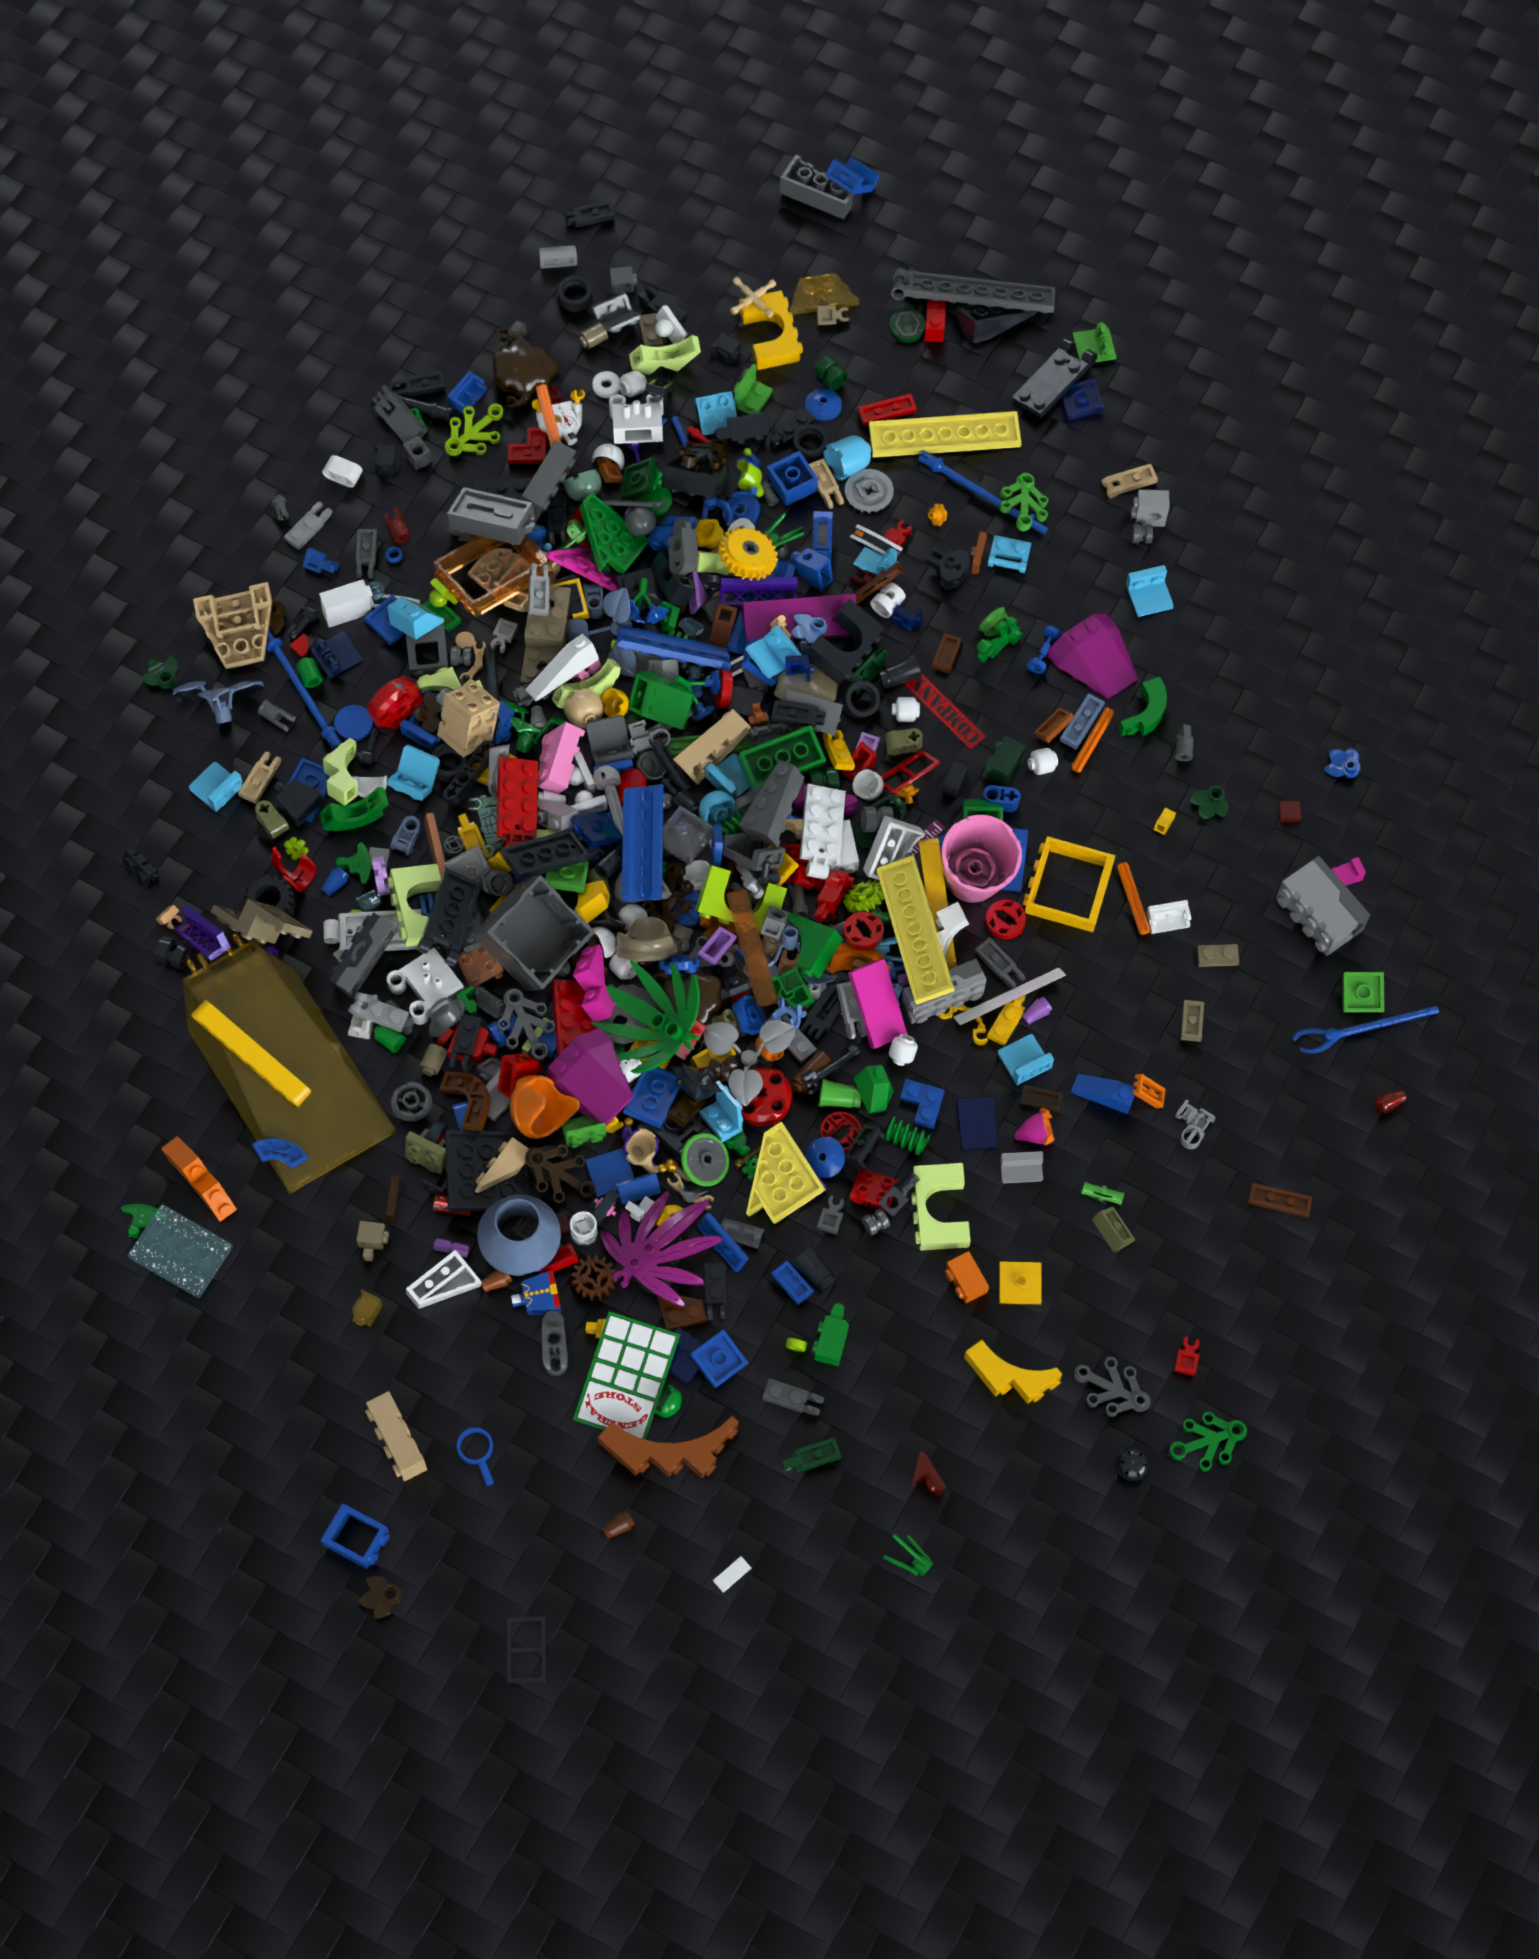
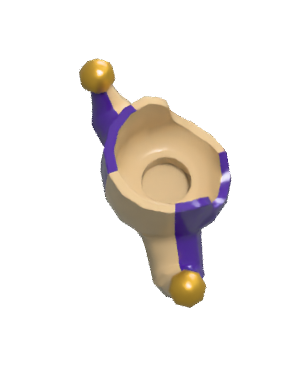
M627 1117L624 1120L625 1125L621 1133V1138L624 1141L623 1153L625 1158L634 1165H641L648 1173L665 1172L667 1169L666 1165H657L654 1161V1156L659 1148L657 1137L647 1129H637L633 1132L631 1130L633 1119Z

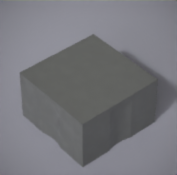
M541 875L523 879L477 928L472 936L526 991L544 989L562 969L565 962L578 952L595 931L577 912L565 904L561 896Z

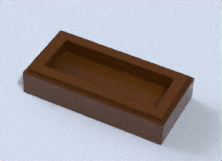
M944 633L931 668L950 673L962 638Z

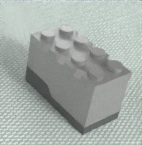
M1320 856L1283 880L1276 897L1279 905L1291 911L1290 917L1296 923L1300 922L1304 926L1302 928L1304 934L1307 937H1313L1317 941L1315 942L1317 949L1320 952H1324L1326 956L1361 933L1370 917V913Z

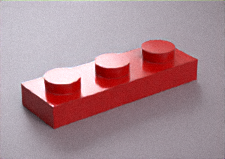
M911 393L858 407V413L863 426L869 425L870 421L890 420L913 414L917 411Z

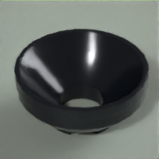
M698 572L704 588L719 590L721 578L733 577L713 572Z

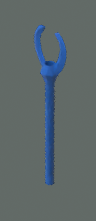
M674 416L671 418V421L682 446L686 447L687 437L678 416ZM717 497L713 499L703 498L701 520L707 519L708 510H713L719 506L727 514L726 526H730L733 520V511L730 505Z
M1432 1006L1342 1030L1333 1028L1328 1030L1319 1028L1302 1029L1296 1032L1292 1039L1296 1041L1300 1036L1310 1033L1323 1034L1325 1043L1313 1049L1300 1047V1051L1304 1053H1319L1328 1049L1342 1037L1437 1014L1439 1009L1437 1006Z

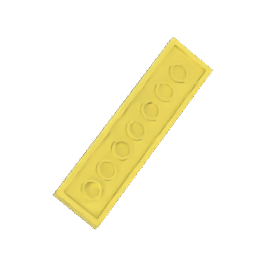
M1017 411L869 422L872 457L921 454L924 450L930 454L1021 447Z
M914 855L876 868L915 1003L920 1004L954 992V986Z

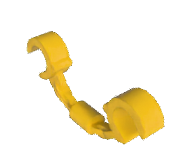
M963 1005L958 1008L950 1006L947 1014L942 1013L938 1017L941 1019L952 1018L953 1012H956L958 1009L967 1011L971 1008ZM979 1016L975 1018L979 1025L977 1029H973V1041L978 1045H984L987 1043L988 1038L978 1039L976 1036L979 1033H986L985 1025Z

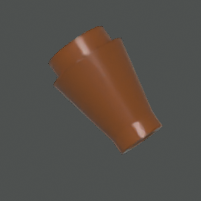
M495 1270L488 1277L481 1280V1284L485 1292L509 1286L513 1279L511 1275Z

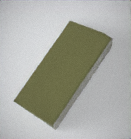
M1113 1206L1099 1211L1092 1218L1113 1252L1135 1241V1238Z

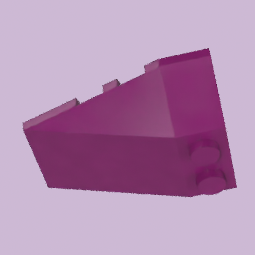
M1093 614L1060 636L1046 654L1057 669L1064 670L1072 675V678L1076 681L1080 680L1088 685L1087 688L1106 700H1109L1138 681L1120 631L1107 614Z
M601 1028L576 1037L550 1064L547 1077L554 1081L555 1088L560 1093L572 1096L579 1101L578 1112L600 1124L605 1123L607 1126L633 1098V1094L627 1078L620 1067L621 1062L615 1054L613 1042Z

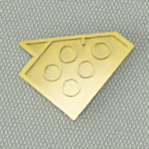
M782 1122L764 1133L746 1214L750 1217L764 1208L772 1222L776 1224L826 1190Z

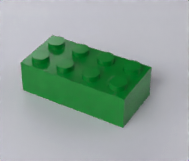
M811 725L740 752L737 756L750 790L764 785L779 760L795 765L801 774L822 767L826 762Z

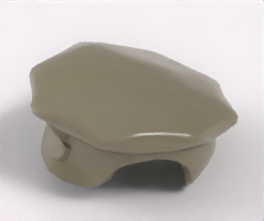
M795 662L778 674L775 696L784 702L787 690L791 689L834 702L836 700L838 684L814 664Z
M656 917L637 919L625 935L622 932L617 933L615 950L620 958L637 962L662 961L678 953L676 943L666 923Z

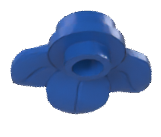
M1349 748L1346 752L1340 749L1329 751V758L1332 763L1324 768L1327 774L1334 777L1345 775L1348 778L1358 775L1361 766L1358 762L1359 754L1355 749Z

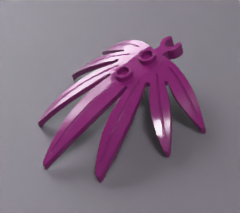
M666 1191L652 1204L638 1228L634 1243H631V1224L626 1211L622 1212L619 1221V1238L622 1246L620 1247L615 1237L607 1231H601V1239L609 1254L625 1267L622 1271H617L612 1277L614 1281H617L620 1277L624 1278L620 1284L622 1288L627 1287L629 1279L634 1276L654 1294L684 1308L685 1304L679 1295L670 1286L656 1278L688 1285H704L703 1279L682 1269L658 1267L657 1265L701 1252L722 1242V1239L719 1236L697 1237L676 1243L661 1251L703 1212L709 1204L707 1200L690 1205L675 1213L646 1239L658 1221L670 1193Z

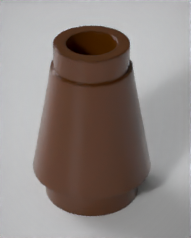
M627 1510L624 1512L620 1511L602 1529L608 1539L631 1530L635 1522Z

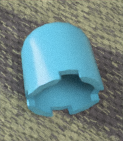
M856 435L848 436L826 445L827 450L823 452L824 460L828 467H831L835 472L832 475L837 480H843L863 470L869 465L871 460V447L869 443Z

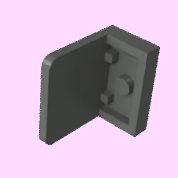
M624 292L591 307L596 322H600L605 330L611 333L622 330L621 327L627 324L628 326L634 325L638 322V319L642 318L640 313L632 310L627 295Z
M622 715L586 724L591 754L595 765L634 758L633 750L629 744L625 719Z

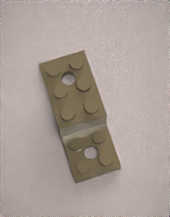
M549 586V601L555 604L553 608L549 609V614L547 616L528 614L524 636L526 648L520 681L522 685H530L542 672L537 669L538 665L542 663L548 665L566 646V622L571 588Z
M250 899L247 900L242 913L216 905L211 910V913L217 916L218 921L229 924V928L236 932H241L242 937L248 940L255 938L256 941L266 944V942L275 944L280 933L286 935L289 932L290 935L300 939L301 936L310 938L313 932L277 907Z

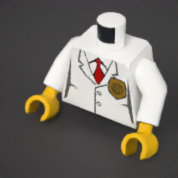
M582 389L578 392L579 397L576 390L571 392L570 396L574 403L568 401L552 405L560 440L565 439L568 445H573L578 440L576 434L582 424V404L580 399H583L585 396V392ZM539 399L533 400L532 407L537 409L536 420L538 421V426L547 433Z

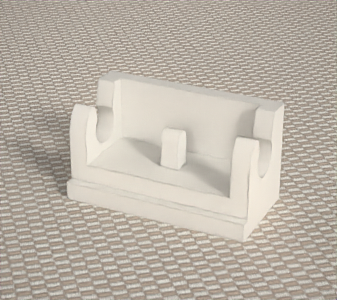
M1187 900L1148 907L1146 916L1151 934L1190 927L1189 920H1191V914Z
M365 994L367 997L378 1000V995ZM362 1004L361 1009L366 1010L367 1005ZM353 1015L348 1036L370 1040L374 1022Z

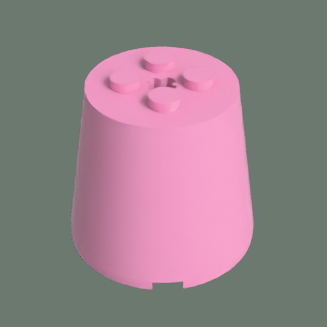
M973 815L954 824L946 834L942 845L944 881L948 890L958 899L971 903L985 901L1009 884L1016 876L1021 865L1022 849L1020 842L1012 832L1013 830L1005 822L988 815Z

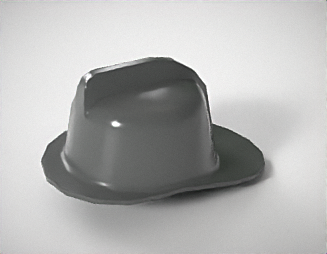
M445 997L434 1003L430 1010L431 1022L429 1026V1033L432 1037H440L460 1020L465 1011L463 1000H452Z

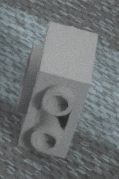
M1138 490V495L1134 497L1131 509V518H1134L1135 524L1145 526L1146 524L1165 526L1169 511V491Z

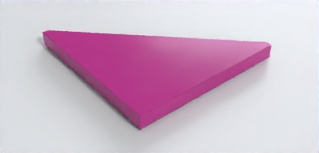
M591 547L555 550L547 553L546 557L611 591L618 590L614 577L619 576V574L611 575L602 570L599 571L589 557Z

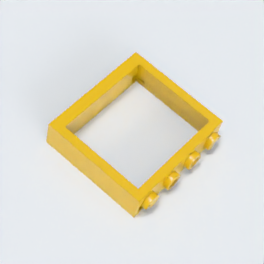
M1047 836L1045 844L1041 843L1038 854H1041L1040 860L1036 859L1033 871H1036L1035 877H1031L1028 888L1031 889L1030 894H1025L1023 905L1026 906L1025 913L1094 932L1116 855ZM1049 851L1104 866L1089 919L1034 904Z

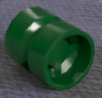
M832 355L823 357L814 367V372L832 391L840 388L848 379V373L839 366V363Z
M834 767L825 768L824 772L820 769L808 772L810 784L840 790L838 771Z

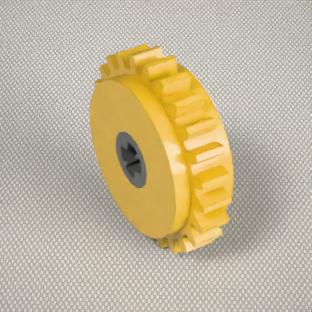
M737 527L736 530L730 529L729 532H725L724 536H722L718 546V555L721 556L720 561L724 562L723 566L727 567L729 572L734 573L736 577L740 576L742 579L749 578L750 581L755 578L758 581L760 577L765 579L774 570L778 558H776L778 552L774 551L776 546H772V540H768L767 535L761 534V531H755L753 528L747 529L743 527V529Z

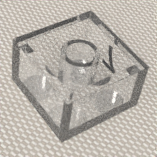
M679 806L663 827V849L691 865L712 838L713 826L682 806Z

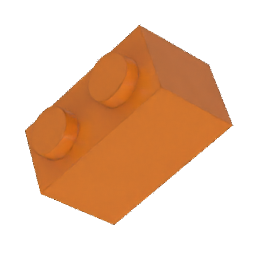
M969 1251L947 1262L945 1274L950 1282H954L956 1286L955 1291L959 1299L963 1298L965 1303H968L988 1293L989 1285Z

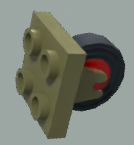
M436 1121L430 1129L425 1128L420 1136L409 1131L406 1136V1158L414 1164L418 1163L426 1167L430 1172H437L442 1175L446 1168L444 1132L448 1130V1125L441 1121Z

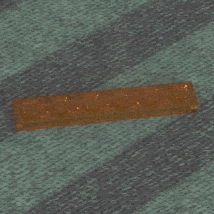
M747 889L727 893V900L757 1007L775 1004L778 1002Z

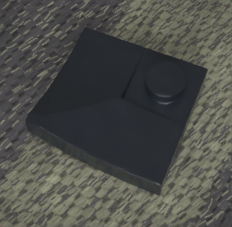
M651 568L614 577L618 590L624 587L627 588L629 599L633 600L639 593L640 579L646 578L648 579L646 594L652 604L657 606L664 601ZM645 598L642 600L640 610L649 608Z

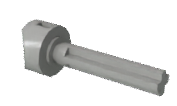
M605 765L594 771L593 779L598 790H605L618 838L622 839L623 810L616 790V786L622 781L619 771L609 765Z

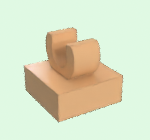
M175 905L169 906L156 918L160 925L166 924L171 930L175 928L171 924L173 918L179 923L182 922V918L176 915L179 910Z

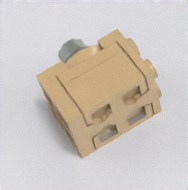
M475 681L469 682L453 691H450L448 688L441 690L437 695L436 701L441 704V719L443 721L439 723L437 735L462 757L475 752L484 741L492 742L500 702Z

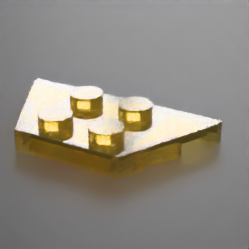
M836 273L800 278L793 297L792 306H790V312L792 315L816 312L817 306L836 305V308L859 305V298L850 292V288L841 281V278Z

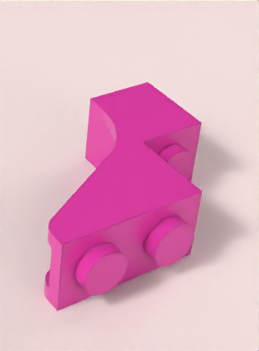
M599 944L592 947L588 946L582 950L573 976L586 992L581 1006L593 1022H598L611 1017L615 1003L609 996L605 985L603 950Z

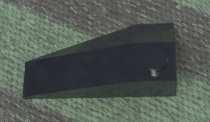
M966 304L956 306L955 308L963 335L973 343L988 340L1037 313V311L1005 309L997 306L978 307V304Z

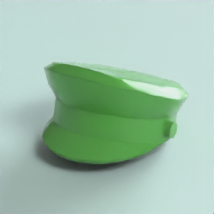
M1004 607L995 609L980 623L979 630L984 632L985 636L1000 635L995 629L996 625L1001 620L1006 622L1009 619Z

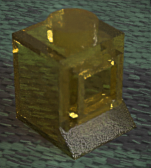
M361 1289L362 1298L359 1297L352 1309L354 1315L352 1320L358 1325L364 1326L365 1324L370 1327L383 1305L380 1304L381 1299Z

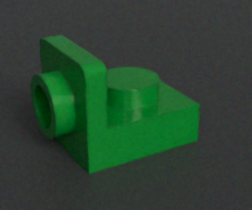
M662 601L656 607L663 606L668 609L666 617L660 620V632L667 635L676 627L680 608L671 605L669 602Z
M470 986L461 989L456 999L463 1000L465 1003L464 1013L478 1017V1006L472 999L475 996V988Z

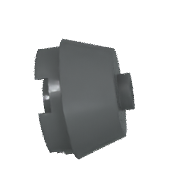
M407 1082L395 1090L391 1098V1107L395 1115L402 1120L410 1122L418 1121L426 1116L432 1105L429 1091L416 1082Z

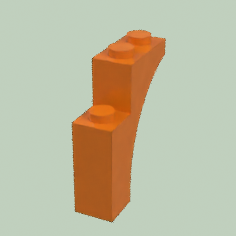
M178 1136L161 1148L170 1163L189 1182L220 1222L237 1210L220 1183L208 1172L200 1158Z

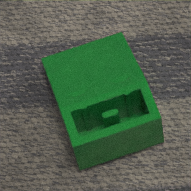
M654 671L638 672L635 677L628 709L642 717L684 730L694 693Z

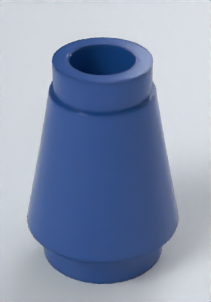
M337 866L331 870L321 890L330 896L348 882L349 875Z

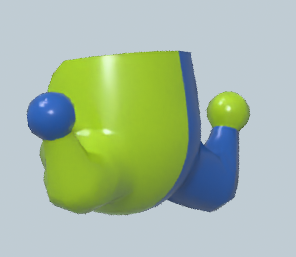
M746 448L744 455L749 460L747 458L737 460V467L740 470L737 485L742 491H749L751 495L761 497L764 493L761 485L762 472L760 469L762 463L752 454L750 448Z

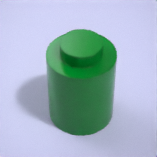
M308 657L300 659L296 668L304 687L314 688L321 684L323 679L314 659Z
M380 1024L374 1030V1038L393 1053L397 1052L406 1040V1037L400 1032Z

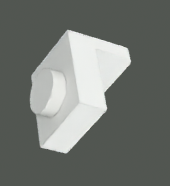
M645 1196L639 1206L629 1201L625 1208L631 1212L630 1217L640 1222L654 1201Z

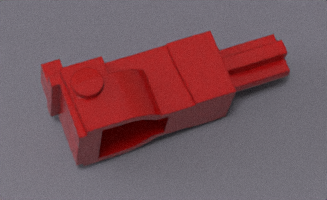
M831 870L828 874L825 885L817 898V911L814 915L817 922L825 921L828 914L834 915L842 898L848 892V888L853 889L854 878L849 877V873Z

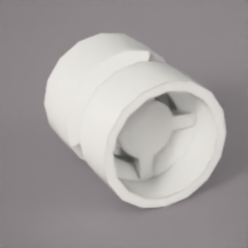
M891 582L889 585L883 586L880 593H877L871 600L870 605L878 615L889 618L896 610V607L904 601L906 595L898 585Z
M585 1211L573 1215L570 1221L573 1241L581 1246L592 1244L598 1234L595 1217Z

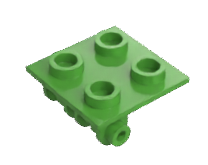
M1103 322L1098 323L1094 330L1073 333L1079 360H1081L1083 353L1087 349L1097 353L1096 362L1117 359L1109 327Z
M576 519L570 520L567 528V534L570 537L567 539V543L560 544L556 550L571 549L570 546L574 542L580 543L586 537V527H583Z

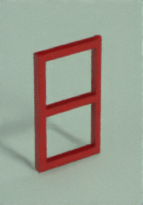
M920 750L881 775L884 781L900 770L911 778L896 788H892L883 782V788L894 795L940 765L941 762L925 751ZM920 756L933 763L917 774L905 767Z

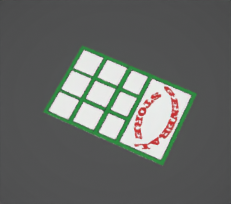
M609 1311L573 1420L605 1430L613 1422L625 1432L646 1440L680 1334Z

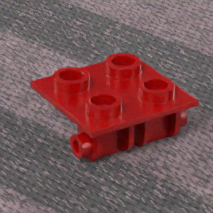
M860 1169L850 1194V1200L861 1205L865 1201V1207H867L868 1203H871L872 1209L875 1204V1209L881 1208L885 1212L886 1210L879 1205V1201L891 1189L893 1183L896 1182L898 1184L899 1180ZM893 1196L889 1197L886 1201L888 1207H891Z

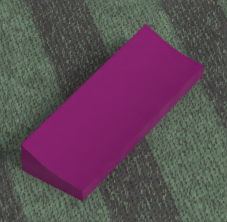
M856 594L743 602L741 616L746 645L751 638L756 641L764 638L771 631L769 624L780 615L785 616V622L787 623L785 628L790 634L798 626L793 616L808 614L812 618L820 617L826 621L827 631L821 635L825 639L851 637L847 631L832 619L848 599H851L856 604ZM793 636L789 638L790 640L793 639L794 642H797L798 640Z

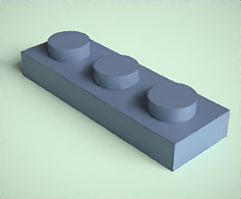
M1088 693L1074 715V719L1060 737V741L1077 750L1105 706V702Z

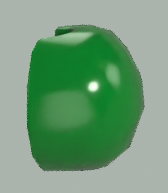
M668 1385L660 1395L655 1413L663 1418L676 1414L682 1403L681 1393L672 1385Z

